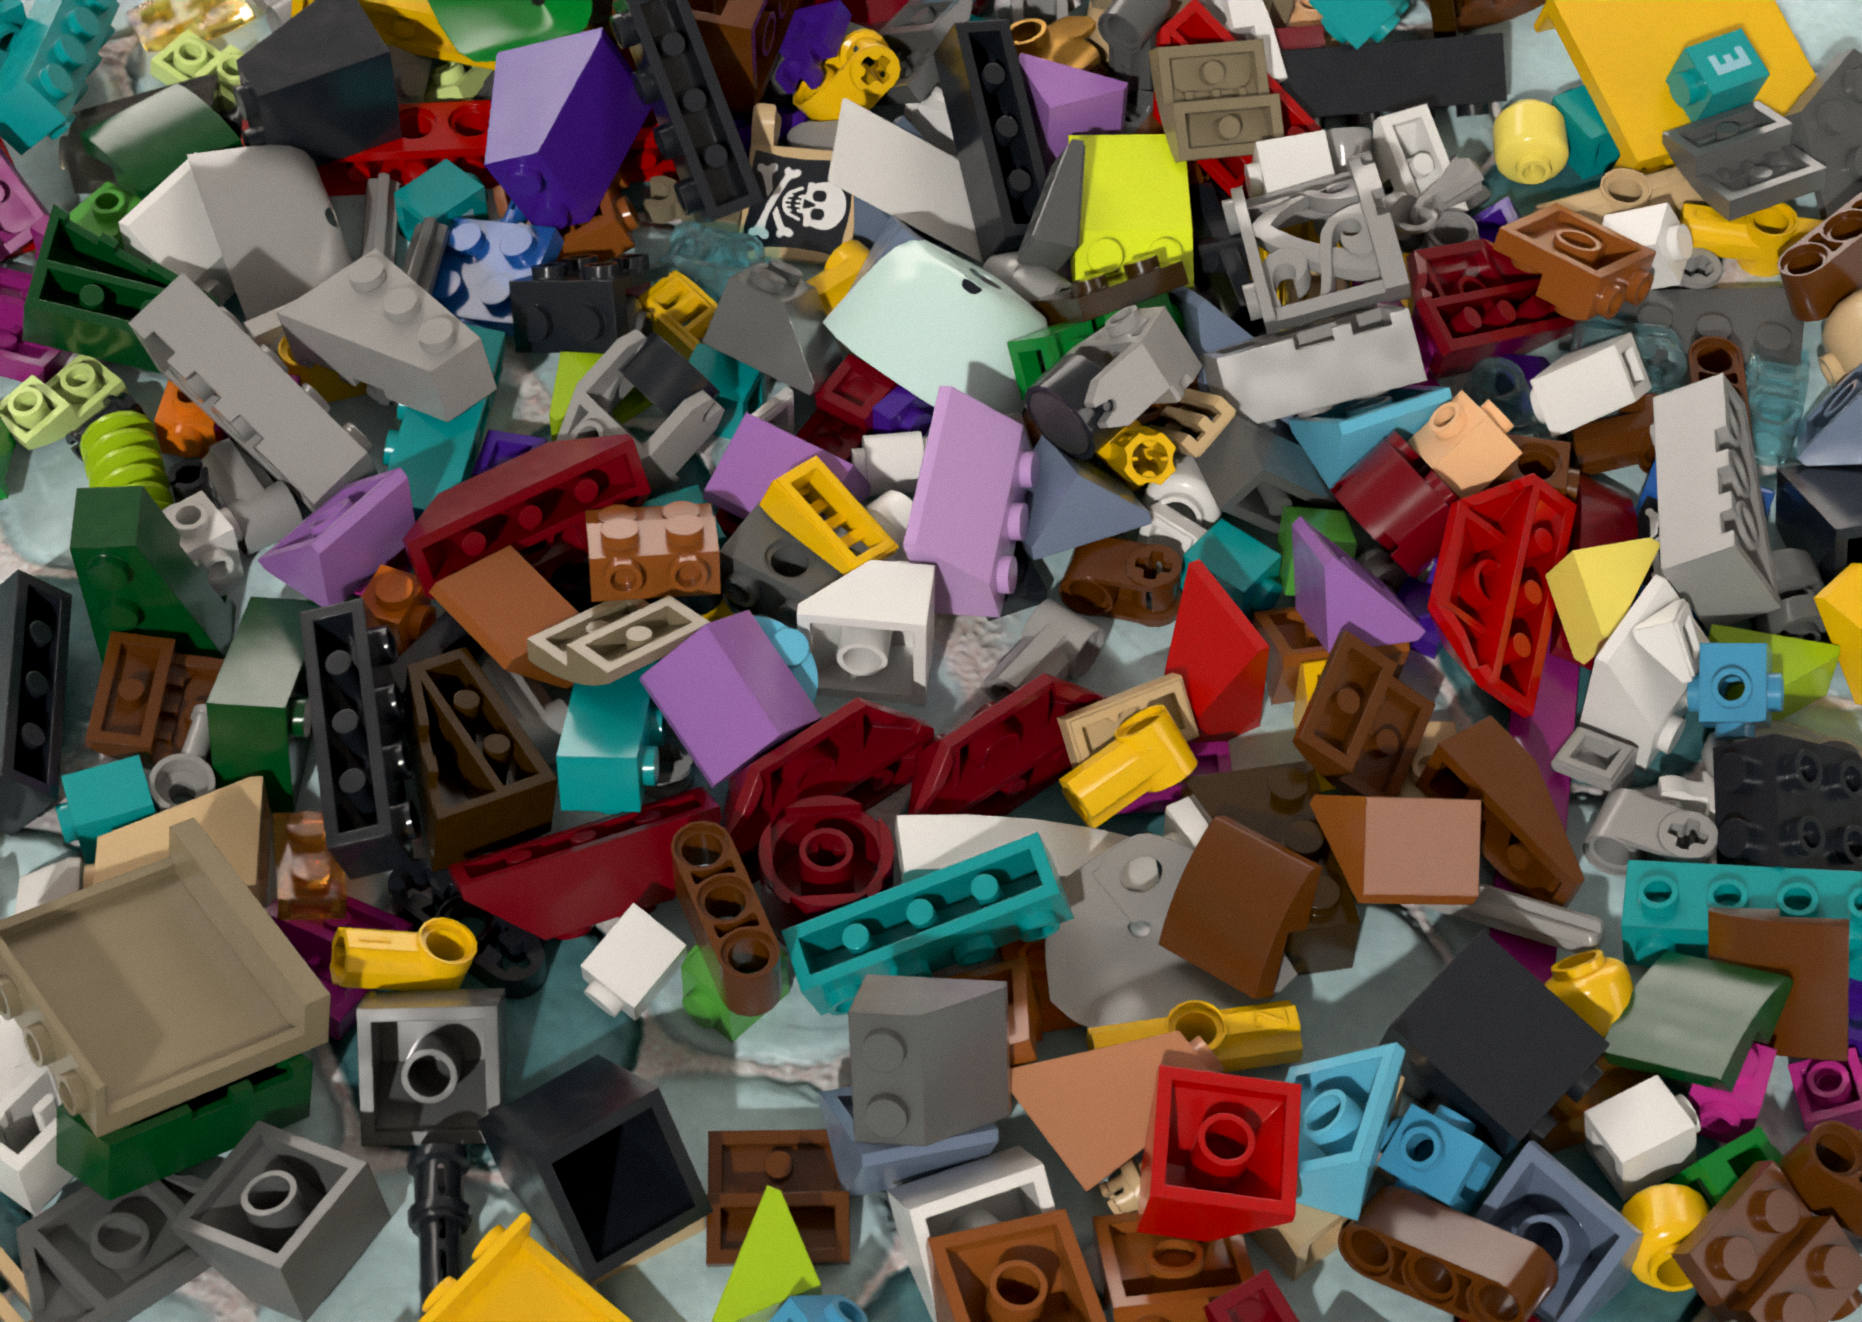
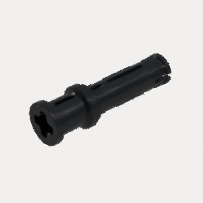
M431 1143L419 1146L412 1150L406 1158L408 1174L414 1178V1204L407 1211V1217L412 1233L419 1237L420 1319L426 1314L422 1311L424 1302L440 1283V1269H442L443 1280L448 1276L458 1280L463 1275L462 1235L466 1233L472 1222L471 1206L464 1201V1175L471 1168L470 1154L465 1148L450 1143ZM443 1164L444 1168H438V1165Z

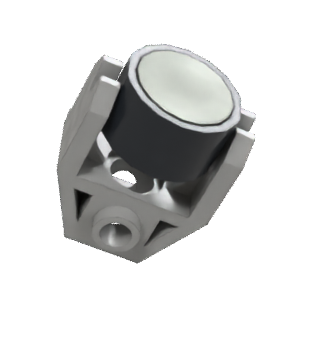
M1131 305L1112 315L1106 321L1103 328L1074 346L1040 376L1026 391L1024 397L1025 408L1045 439L1071 458L1084 461L1092 458L1125 426H1129L1152 404L1178 403L1185 395V389L1194 381L1203 366L1165 306L1138 309L1136 305Z
M635 329L618 338L576 384L556 441L629 434L634 439L652 493L657 488L671 487L677 484L681 479L676 473L717 429L725 409L714 399L721 392L656 332L653 331L646 338L638 329ZM634 386L668 416L646 442H641L612 415V410Z

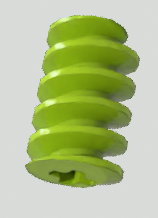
M117 411L104 415L89 425L82 434L79 445L89 488L143 486L162 511L169 505L174 504L172 491L169 490L168 476L165 473L163 457L160 455L161 450L156 438L154 423L146 415L135 411Z

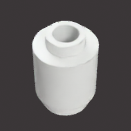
M921 431L862 436V448L851 449L852 464L871 484L870 496H879L890 490L903 494L915 493L928 437H922Z

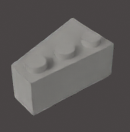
M376 248L277 312L297 364L310 369L315 364L338 372L341 381L353 386H357L361 381L384 391L387 399L445 422L451 421L497 389L481 338Z
M1381 303L1284 328L1276 333L1265 334L1200 354L1210 393L1222 396L1237 410L1235 416L1265 430L1276 427L1275 420L1295 414L1299 418L1315 416L1332 410L1334 404L1353 399H1368L1385 394L1392 389L1427 381L1409 308Z

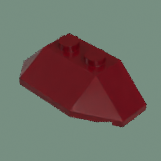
M1484 238L1414 250L1406 256V271L1411 289V297L1407 298L1410 315L1434 348L1429 368L1436 379L1496 367L1499 358L1503 355H1525L1581 328L1588 322L1585 320H1572L1557 313L1553 304L1536 296L1542 274H1532L1516 268L1511 263L1510 257L1492 249L1494 243Z
M629 434L552 441L438 493L402 540L422 592L429 599L435 600L429 591L436 582L509 545L553 587L551 577L556 569L571 560L588 557L585 510H598L611 505L643 506L651 493V489L634 439Z
M1043 673L1001 700L984 704L973 714L970 720L948 734H939L933 737L916 754L908 815L969 814L1005 817L1073 770L1057 717L1106 699L1108 696Z
M857 697L730 777L721 826L731 836L751 883L754 884L760 880L759 842L762 832L770 821L772 827L780 818L786 815V807L807 797L835 795L862 804V811H868L913 781L916 754L934 737V728L926 720Z
M701 786L673 797L642 805L641 812L614 814L522 844L491 852L475 859L448 865V870L453 883L465 901L544 940L554 937L559 940L574 939L590 932L595 924L617 917L621 918L633 903L647 914H650L656 909L657 904L673 900L676 896L671 843L674 835L681 827L691 822L704 820L715 822L719 825L722 820L721 810L716 801Z

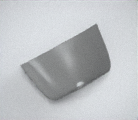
M261 145L187 154L201 198L247 321L300 298L353 263L316 164L304 150L284 145ZM327 208L331 209L337 227L328 222L325 215Z
M1149 833L1138 834L1115 844L1062 880L1061 883L1074 919L1061 923L1060 929L1056 933L1045 938V958L1050 1001L1075 1023L1088 1028L1167 1017L1170 1010L1175 1006L1189 1000H1202L1213 1004L1219 1010L1269 1003L1297 975V972L1286 954L1283 953L1273 996L1253 999L1158 945L1173 895L1194 850L1171 839ZM1149 856L1159 861L1162 866V875L1154 887L1140 892L1131 891L1124 887L1121 881V874L1124 867L1131 860ZM1139 921L1145 923L1147 921L1151 924V928L1146 936L1135 937L1130 933L1128 925L1131 922L1134 924Z

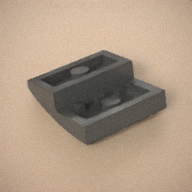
M909 0L878 32L886 41L888 47L898 57L901 69L899 79L895 85L874 106L922 102L939 81L933 53L954 23L969 22L973 0ZM884 71L880 74L882 78L885 76Z
M1755 101L1662 133V143L1681 174L1703 200L1728 221L1826 187L1827 167L1792 144L1793 123L1760 101Z

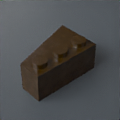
M467 647L407 665L404 700L405 720L403 721L432 872H437L448 868V865L471 860L551 832L558 778Z
M1308 761L1184 778L1182 780L1180 800L1189 796L1209 825L1215 816L1225 815L1322 866L1307 930L1288 933L1284 953L1297 972L1296 976L1352 968L1360 920L1349 884L1309 804L1315 794L1322 795L1315 769Z

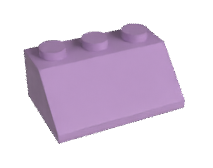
M939 386L903 547L910 563L935 565V613L1000 618L1005 594H1013L1016 588L1018 568L1014 551L1017 540L1024 541L1027 535L1029 512L1025 499L1028 488H1035L1038 483L1040 471L1039 454L1037 451H1031L1024 425L952 386Z

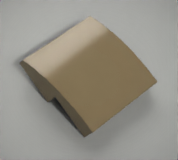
M1263 39L1157 47L1148 51L1157 106L1175 163L1252 156L1256 142L1284 137L1279 93L1269 94Z
M670 595L652 604L644 599L605 601L527 638L528 660L541 669L573 683L593 686L605 685L665 657L701 627L710 623V621Z

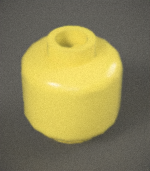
M1524 99L1511 104L1496 117L1492 128L1494 157L1498 171L1505 178L1519 184L1534 185L1557 176L1566 166L1569 157L1566 124L1562 113L1555 106L1537 99Z

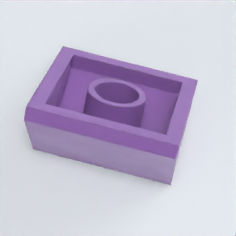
M1020 53L1018 56L1020 70L1031 108V115L1044 161L1046 176H1048L1052 164L1067 147L1068 135H1124L1128 93L1127 82Z
M746 412L704 490L703 500L744 520L757 503L761 502L773 480L815 455L820 458L860 504L870 496L871 484L853 464ZM823 512L819 514L824 521L829 519Z
M400 467L345 484L258 559L259 563L267 572L320 607L342 603L372 577L381 564L385 565L405 547L402 539L415 524L407 475Z
M1299 516L1292 524L1295 606L1297 612L1328 653L1331 652L1338 634L1344 630L1352 633L1371 647L1418 641L1426 630L1392 589L1303 517Z
M750 610L705 624L639 678V681L712 789L822 719V716Z

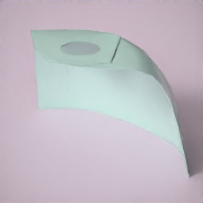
M909 240L887 253L859 280L823 321L830 332L854 354L934 408L939 386H952L1003 415L1013 412L1022 413L1026 404L1025 401H1021L1007 342L1048 328L1046 318L1001 280L978 266L926 240ZM970 270H973L985 276L993 283H995L1000 289L995 288L987 284L986 282L982 281L977 276H975ZM963 280L971 281L980 287L982 291L977 294L967 292L962 286ZM1036 350L1041 368L1043 363L1041 350Z

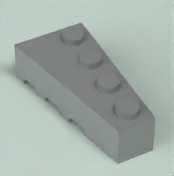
M184 272L128 323L157 369L278 481H283L290 492L312 513L345 484L379 474L369 456L374 446L366 436L350 422L341 427L328 414L331 410L330 405L313 387L307 383L300 387L287 374L289 369L285 363L265 344L259 347L246 334L247 330L239 320L225 307H218Z
M1724 373L1653 397L1654 423L1650 425V436L1656 454L1661 571L1674 586L1679 598H1685V601L1689 603L1691 611L1693 610L1708 631H1710L1711 624L1727 626L1780 609V597L1745 403Z

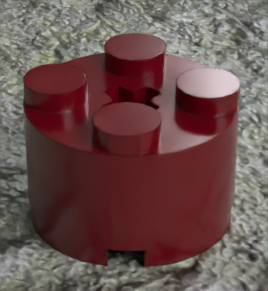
M1395 430L1386 438L1381 439L1330 488V491L1375 541L1377 540L1388 552L1392 553L1390 556L1413 579L1421 575L1439 558L1450 505L1460 500L1440 476Z
M835 795L807 797L786 807V815L780 818L772 827L770 821L762 832L759 842L761 903L771 927L776 931V936L780 943L786 946L782 934L784 929L894 887V843L891 832L879 816L878 821H876L872 816L863 812L861 803L847 797Z

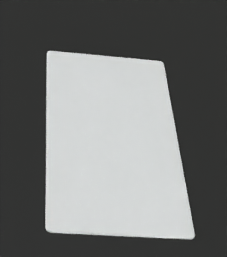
M844 98L841 104L828 181L983 264L959 159Z

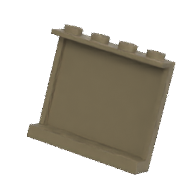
M195 818L169 826V857L0 920V1014L7 1021L15 1019L23 1031L24 1042L32 1061L39 1068L43 1066L49 1068L56 1079L57 1090L66 1110L72 1116L81 1114L96 1138L328 1042L331 994Z

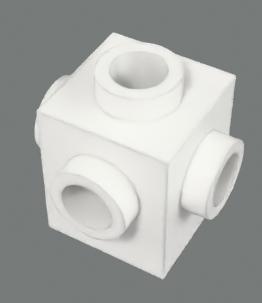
M201 490L178 503L169 505L162 511L180 533V546L192 561L200 559L209 571L208 582L216 592L245 577L237 545L238 542L243 540V534L237 520L229 509L224 507L218 510Z

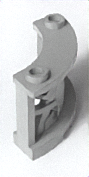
M1370 151L1346 157L1348 172L1250 199H1245L1243 188L1239 186L1230 189L1231 199L1221 201L1230 236L1239 233L1242 235L1254 281L1242 285L1250 319L1253 321L1263 318L1267 334L1385 301L1388 304L1411 297L1410 282L1391 213H1387L1383 200V197H1385L1383 186ZM1333 215L1327 220L1321 231L1320 244L1280 231L1283 228ZM1349 233H1358L1355 236H1346ZM1340 239L1342 248L1337 247V244ZM1258 246L1271 253L1263 262H1261ZM1310 270L1321 274L1320 296L1282 306L1277 297V288L1280 282L1285 279L1295 280L1294 284L1298 299H1301L1307 294L1311 285L1312 277ZM1336 278L1370 282L1336 291Z

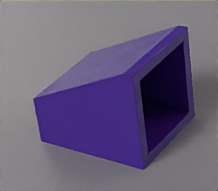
M603 27L497 52L484 165L531 225L556 227L559 230L566 226L591 221L652 108L651 104L644 106L641 103L632 82L631 73L634 71Z

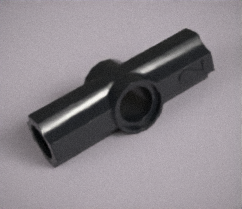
M1211 182L1194 184L1189 189L1193 229L1194 284L1198 291L1207 290L1212 305L1254 338L1258 337L1260 332L1266 327L1263 318L1253 321L1250 319L1242 285L1254 281L1241 233L1230 236L1221 203V201L1227 200L1225 191L1215 188Z

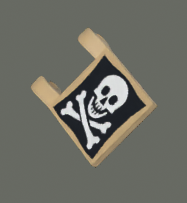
M758 103L753 108L749 162L764 201L742 210L736 256L740 258L774 259L784 262L825 265L829 256L836 248L849 240H854V195L828 181L833 151L776 146L781 130V116L777 113L776 105Z

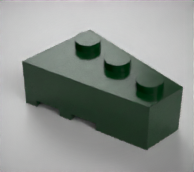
M53 204L24 304L22 341L162 374L128 323L174 281L178 275L154 261L148 265L120 249V242L105 233H102L101 236L94 234L70 220V213ZM201 289L218 306L219 298Z
M143 486L77 488L69 548L102 666L111 631L176 639L177 653L225 659L234 637L236 606L228 595L219 596L208 582L209 571L200 559L192 561L180 546V533Z
M250 597L206 702L216 790L248 777L263 776L272 815L294 816L313 734L299 613L321 607L311 600Z
M298 1054L96 1138L81 1114L72 1116L62 1103L56 1108L57 1164L106 1200L116 1199L234 1149L258 1120L282 1129L308 1118L310 1115L313 1061L303 1054Z

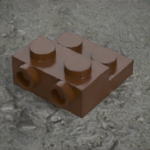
M1774 1160L1755 1161L1671 1254L1718 1322H1726L1733 1319L1737 1322L1837 1321L1852 1314L1862 1303V1293L1858 1289L1862 1284V1257L1832 1215L1813 1216Z

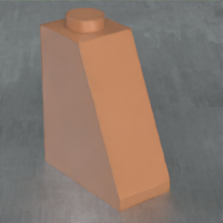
M1175 1031L1011 1068V1093L1086 1193H1088L1117 1171L1123 1164L1144 1150L1159 1065L1217 1073L1222 1072L1224 1067L1199 1035L1188 1043L1180 1031Z

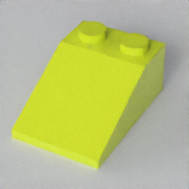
M1165 134L1068 135V144L1072 139L1084 141L1085 145L1079 247L1071 256V283L1098 273H1105L1106 277L1125 272L1123 268L1124 263L1143 256L1157 254L1159 262L1183 261L1189 284L1184 286L1193 291V229L1187 162L1175 163Z

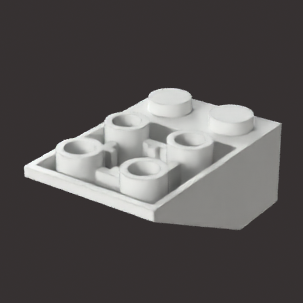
M0 1014V1191L33 1215H36L74 1177L57 1164L56 1108L62 1104L57 1090L56 1079L47 1066L39 1068L32 1061L24 1042L23 1031L15 1019L7 1021Z

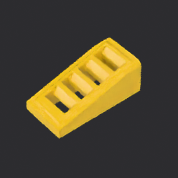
M677 270L671 271L668 277L662 278L639 297L644 311L650 312L652 315V332L654 331L688 361L696 345L701 343L699 340L705 336L718 304L692 280ZM688 319L692 320L685 327L682 326V324L686 322Z
M817 455L773 480L759 504L773 521L844 576L869 560L884 561L895 554L899 548L896 542ZM823 512L829 519L824 521L819 514ZM840 527L849 532L841 538L834 532ZM861 541L870 549L856 557L849 548Z

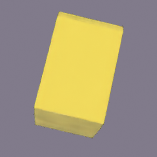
M1648 537L1572 550L1545 575L1574 659L1584 665L1601 651L1626 616L1660 548L1658 541Z

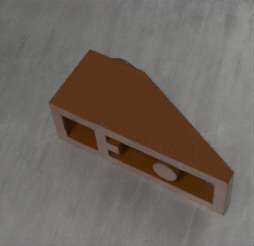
M1491 715L1439 743L1415 786L1427 798L1481 800L1480 853L1521 895L1567 908L1585 881V878L1536 760Z

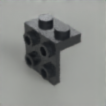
M582 254L563 257V263H543L531 266V276L509 281L516 353H560V351L605 353L618 338L629 333L625 289L668 277V264H649L648 254L614 256L613 262H598V255Z
M1775 733L1713 747L1715 824L1718 830L1717 864L1862 872V758L1858 753Z

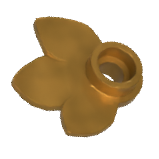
M1068 16L1049 25H1046L1041 19L1029 18L1020 20L1010 26L1018 56L1020 53H1024L1088 72L1094 69L1100 62L1098 50L1085 40L1096 29V21L1092 17Z

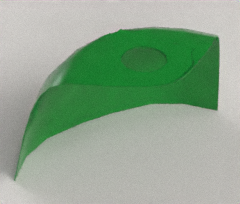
M428 0L440 26L456 50L474 62L496 61L497 52L581 33L587 27L592 14V0H545V4L538 6L534 5L531 0Z

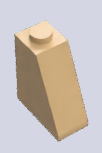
M264 777L245 778L97 837L95 864H86L84 867L83 889L169 857V826L195 818L265 909L272 812Z

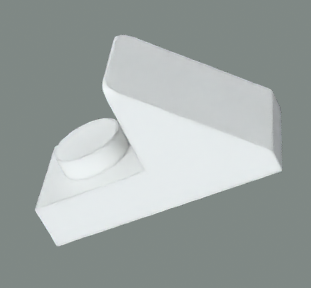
M1427 103L1381 116L1373 121L1372 158L1376 164L1383 189L1393 187L1394 192L1408 193L1418 199L1436 183L1450 165ZM1432 200L1423 207L1434 209ZM1466 201L1449 208V210H1458L1463 213L1469 210Z

